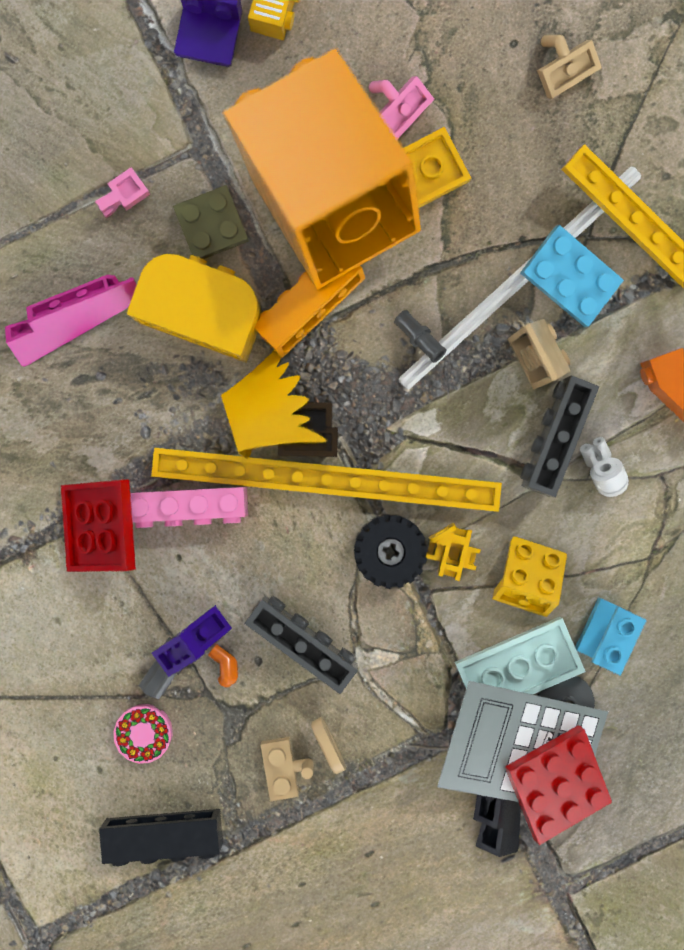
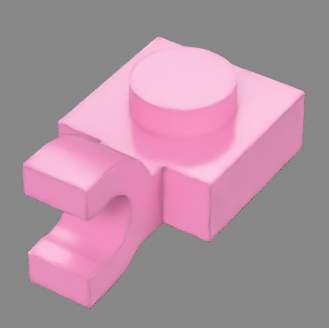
M131 167L107 183L111 192L95 202L107 218L118 209L119 205L122 204L127 211L149 196L150 193Z

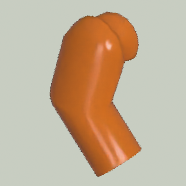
M216 644L208 656L220 664L218 682L221 686L227 688L237 681V660Z

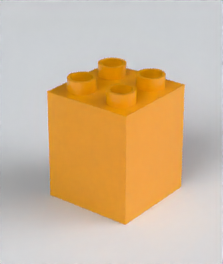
M336 48L319 58L308 57L299 61L292 68L289 75L264 89L255 88L246 91L237 99L234 106L223 111L254 186L317 290L421 231L413 163Z

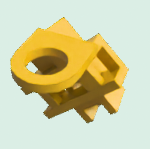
M451 523L428 537L430 543L426 557L427 559L440 562L437 571L438 576L443 577V575L460 581L463 568L476 570L474 562L476 554H480L481 549L469 546L472 530L459 529L454 523Z

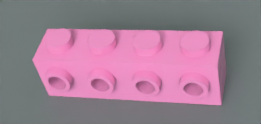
M247 487L131 493L132 522L135 523V528L153 527V522L164 521L165 526H182V520H194V525L212 524L211 519L223 518V523H240L241 517L248 516Z

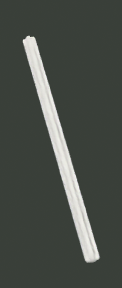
M630 167L619 178L631 188L641 179V174L635 167ZM592 201L564 229L576 238L604 211ZM528 261L439 341L447 350L439 361L433 363L424 354L400 376L399 382L407 390L411 389L529 280L521 275L520 272Z

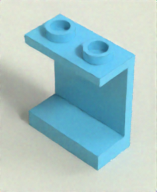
M598 597L575 648L578 652L591 657L592 663L621 676L646 623V619Z

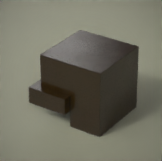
M307 402L292 414L309 417V421L299 426L319 434L327 441L278 444V456L337 457L338 427H332V402Z

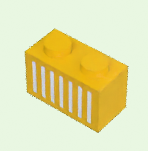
M252 0L248 15L250 31L284 41L286 31H291L293 27L295 12H292L294 2L299 3L300 0Z

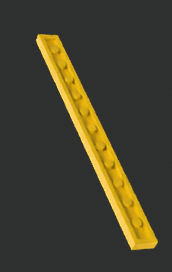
M154 448L151 477L499 512L502 483L252 457L245 459L242 456Z

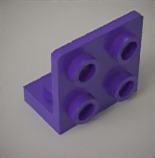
M181 0L183 10L174 49L175 55L231 67L243 13L241 0Z

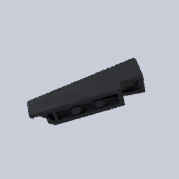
M477 795L473 819L481 822L482 825L476 841V847L498 857L518 851L521 816L519 802Z

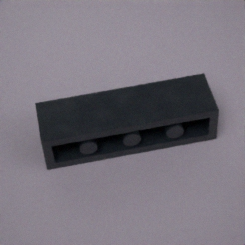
M220 809L106 818L99 828L102 864L112 863V866H123L135 861H141L142 864H151L159 859H170V861L178 862L185 860L187 857L199 856L200 859H210L220 854L223 845Z

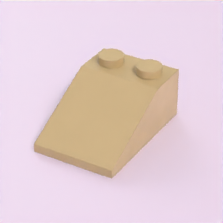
M545 319L524 325L508 338L533 390L551 383L571 371L569 368L570 359L563 349H559L555 341L557 334L550 323L547 324Z

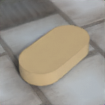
M319 717L313 720L311 723L312 730L333 773L339 774L345 771L346 766L343 757L324 719Z

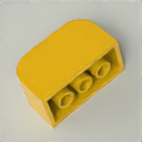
M163 254L149 261L141 272L126 314L139 324L247 363L258 334L255 326L262 313L261 305L251 286L243 279L234 276L235 271L220 265L217 269L206 265V260L194 255H190L188 259L176 254Z

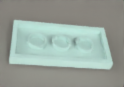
M561 617L455 662L465 688H467L469 681L532 695L586 672Z

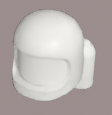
M598 437L594 439L593 445L584 444L580 447L585 464L591 468L590 476L598 492L607 497H616L622 494L628 487V475L622 462L617 458H611V451L605 439Z

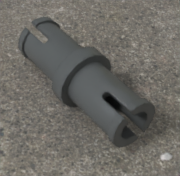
M408 310L402 311L396 317L395 325L410 338V343L414 347L418 346L433 363L439 361L445 355L446 348L430 334L431 330L427 326H422Z

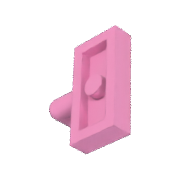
M417 76L411 77L398 92L388 80L372 81L369 84L371 93H384L389 100L379 113L397 140L434 100Z

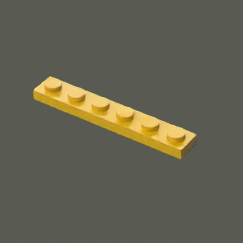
M585 144L582 145L561 170L684 289V241Z

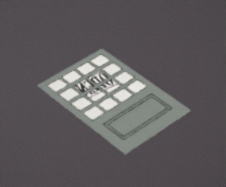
M469 681L437 787L518 802L505 766L577 725L585 729L595 755L608 711Z

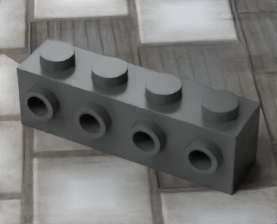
M575 376L564 378L562 382L558 381L552 397L556 398L552 409L548 408L542 419V425H545L541 436H536L531 447V452H534L532 460L524 465L520 479H523L522 487L548 497L556 498L600 386Z
M264 595L244 624L341 694L358 671L355 655L343 647L341 650L337 649L331 644L333 640L327 634L320 630L317 633L308 627L309 622L297 613L291 615L284 609L286 605L275 596L268 598Z

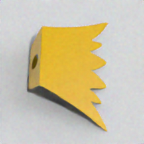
M274 350L254 370L221 395L238 453L245 459L250 457L253 448L287 443L327 441L319 434L299 426L309 421V417L292 415L309 401V398L297 395L287 396L299 382L300 375L279 379L286 371L289 363L287 362L277 367L281 357Z

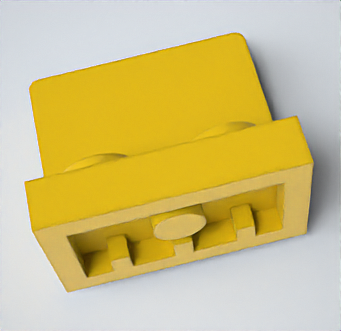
M513 536L510 540L504 575L495 587L492 599L547 617L560 602L567 554Z

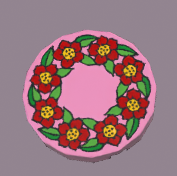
M138 704L127 709L117 720L114 728V743L119 753L127 760L138 764L151 763L159 759L168 749L173 737L172 724L167 714L150 704Z

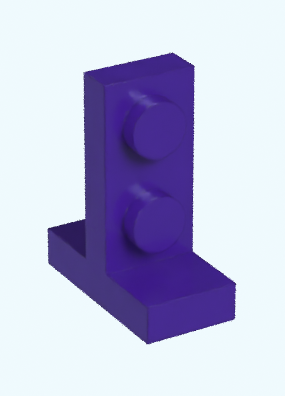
M215 605L172 639L154 650L152 655L168 677L203 656L205 654L204 651L229 632L232 627Z

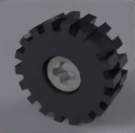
M385 514L372 518L371 521L364 524L361 531L357 534L354 544L355 561L363 577L371 581L373 585L383 586L385 589L404 587V584L408 582L411 584L415 581L414 578L422 573L423 565L427 562L426 552H428V547L423 533L413 522L402 516ZM394 543L395 550L399 551L398 555H392L391 559H386V553L382 549Z

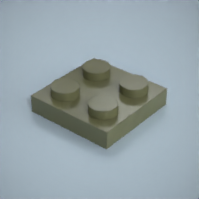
M227 185L173 206L191 254L206 259L249 242Z

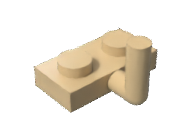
M544 35L541 39L543 47L555 48L558 54L557 59L537 70L547 98L553 99L602 68L592 40H586L569 51L563 35Z
M290 737L261 741L260 745L270 802L299 797L296 772H301L304 779H310L313 776V760L310 758L293 760Z

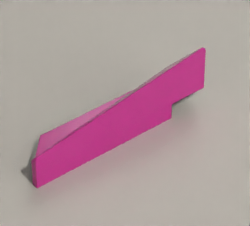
M105 275L27 306L28 320L5 327L6 343L21 366H28L129 308L137 284L134 278L131 277L119 282L115 275Z

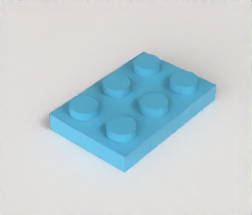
M561 225L553 228L520 272L521 275L584 327L590 326L624 281Z

